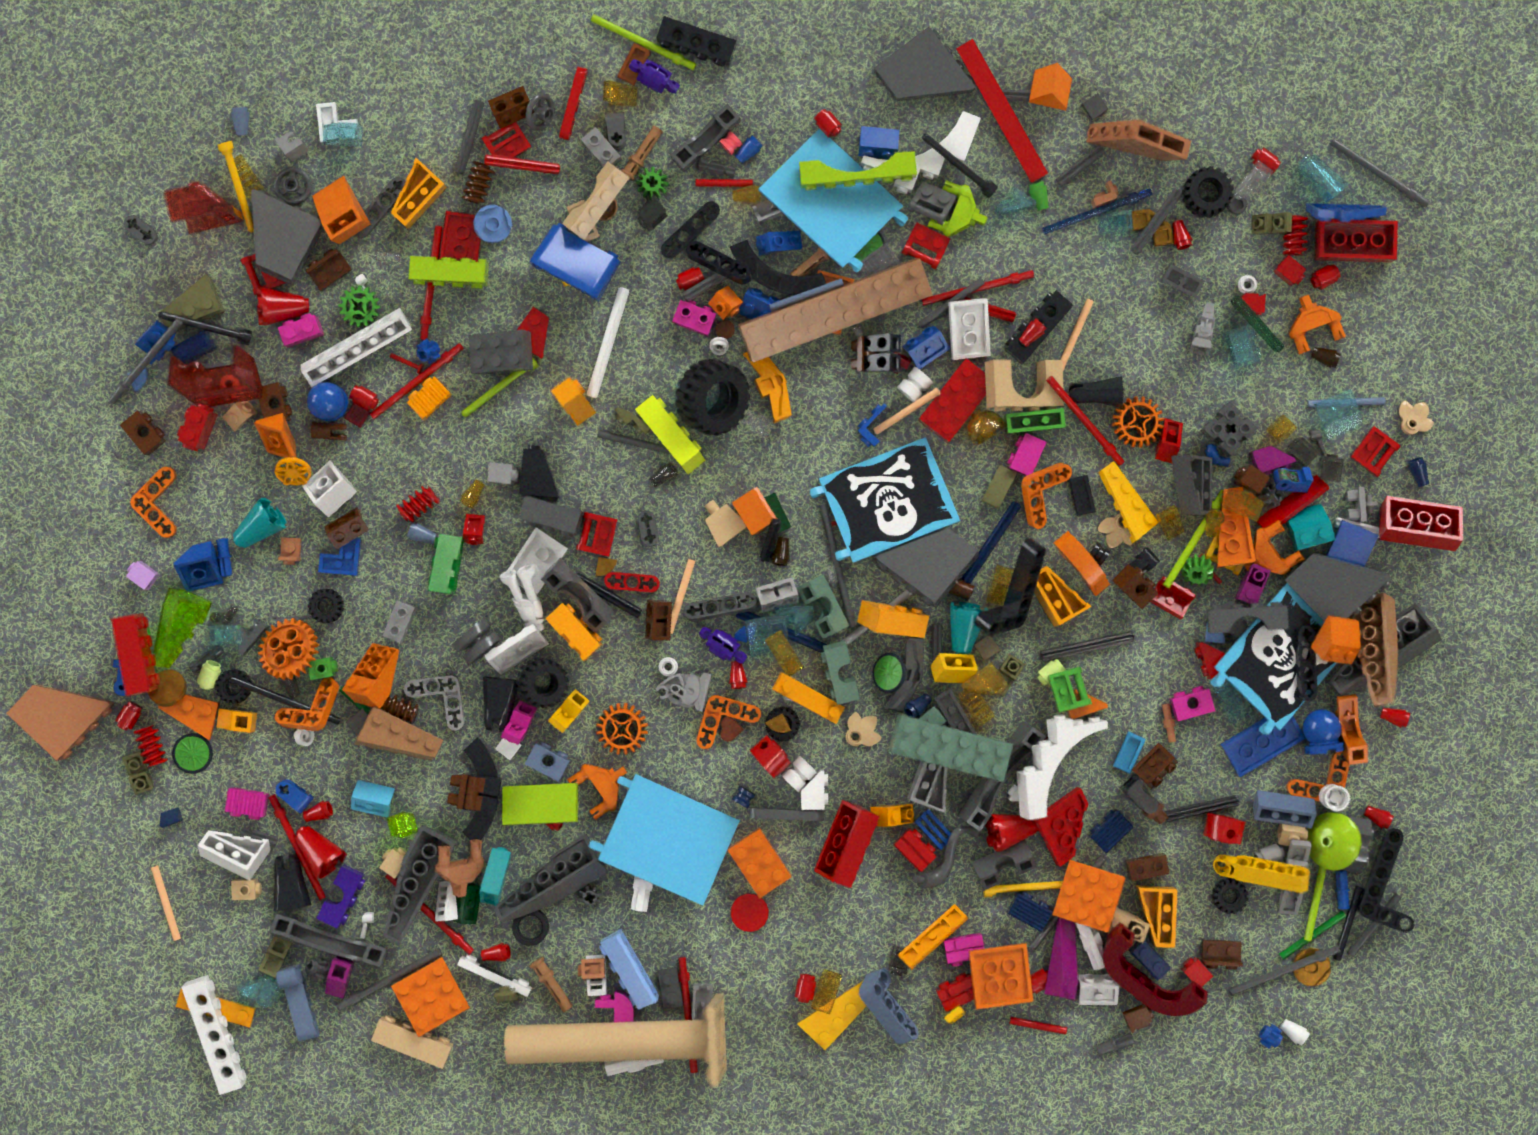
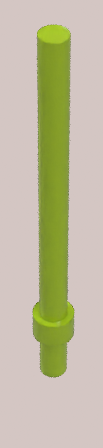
M595 14L591 18L592 22L672 60V63L678 66L682 65L694 71L697 65L684 58V55L678 52L673 53Z
M1220 490L1216 499L1212 501V515L1204 516L1163 583V586L1166 588L1171 587L1210 521L1221 509L1223 490Z
M1327 838V839H1326V844L1328 845V844L1330 843V841H1329V839ZM1320 866L1304 940L1312 941L1327 870Z

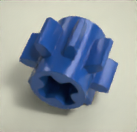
M426 338L416 346L418 348L417 356L423 362L428 360V363L431 364L440 357V347L434 340L429 342Z
M1271 1024L1270 1027L1265 1025L1258 1035L1261 1038L1260 1043L1268 1049L1271 1046L1276 1048L1283 1039V1036L1280 1034L1282 1030L1274 1024Z

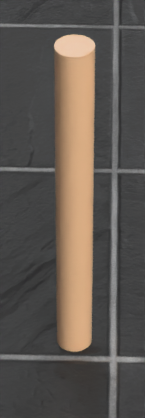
M1086 299L1060 360H1062L1063 371L1094 303L1090 299Z
M936 387L873 428L874 432L878 435L941 394L939 389Z
M691 559L687 561L672 609L671 634L674 632L695 561Z
M151 867L173 941L179 940L181 936L159 867Z

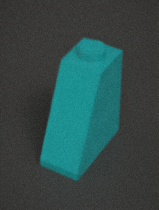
M497 847V849L492 848L480 888V902L494 906L500 903L511 859V852H508L506 848Z

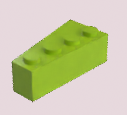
M410 256L409 280L413 281L414 285H425V282H432L433 286L444 287V283L452 284V287L455 288L471 285L472 289H483V286L488 285L489 263L486 259H479V262H476V260L470 258H462L460 261H456V259L448 257L438 260L436 257Z

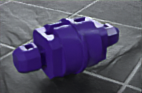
M633 59L629 65L633 72L639 73L636 80L647 86L648 89L650 88L661 94L664 89L674 94L677 93L680 85L674 80H670L673 73L662 67L661 64L659 65L648 59L642 64V62Z
M706 627L700 630V637L705 641L706 639L708 640L706 647L709 648L708 651L713 653L715 657H719L723 661L727 660L728 662L735 658L736 662L744 664L748 657L743 651H738L740 644L737 643L738 640L733 638L731 634H727L723 630L719 631L718 629L711 633L712 630Z

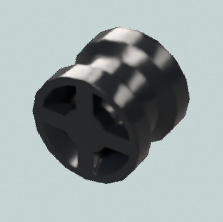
M1097 542L1089 554L1101 566L1111 550L1108 548L1104 549Z

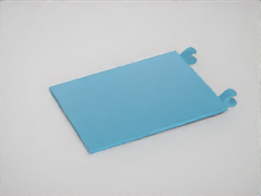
M819 128L758 191L838 265L843 268L848 263L851 269L857 273L861 270L863 263L854 256L892 217L901 227L906 224L908 217L899 211L903 205L877 181H874L875 184L873 185L855 183V186L844 187V184L836 185V188L825 189L824 186H819L816 190L811 191L801 188L799 162L819 160L827 166L846 172L864 171L855 160Z
M637 774L634 775L632 781L620 776L617 783L629 788L605 844L603 845L591 840L589 847L601 852L598 860L703 906L740 820Z

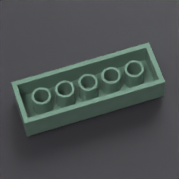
M898 714L888 752L1004 782L1013 744Z

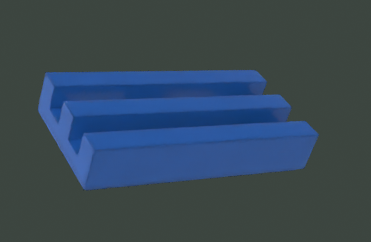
M927 809L914 823L939 850H942L947 845L951 832ZM926 815H928L937 824V826L948 836L947 838H945L937 830V828L925 817ZM921 820L943 841L941 844L920 822Z

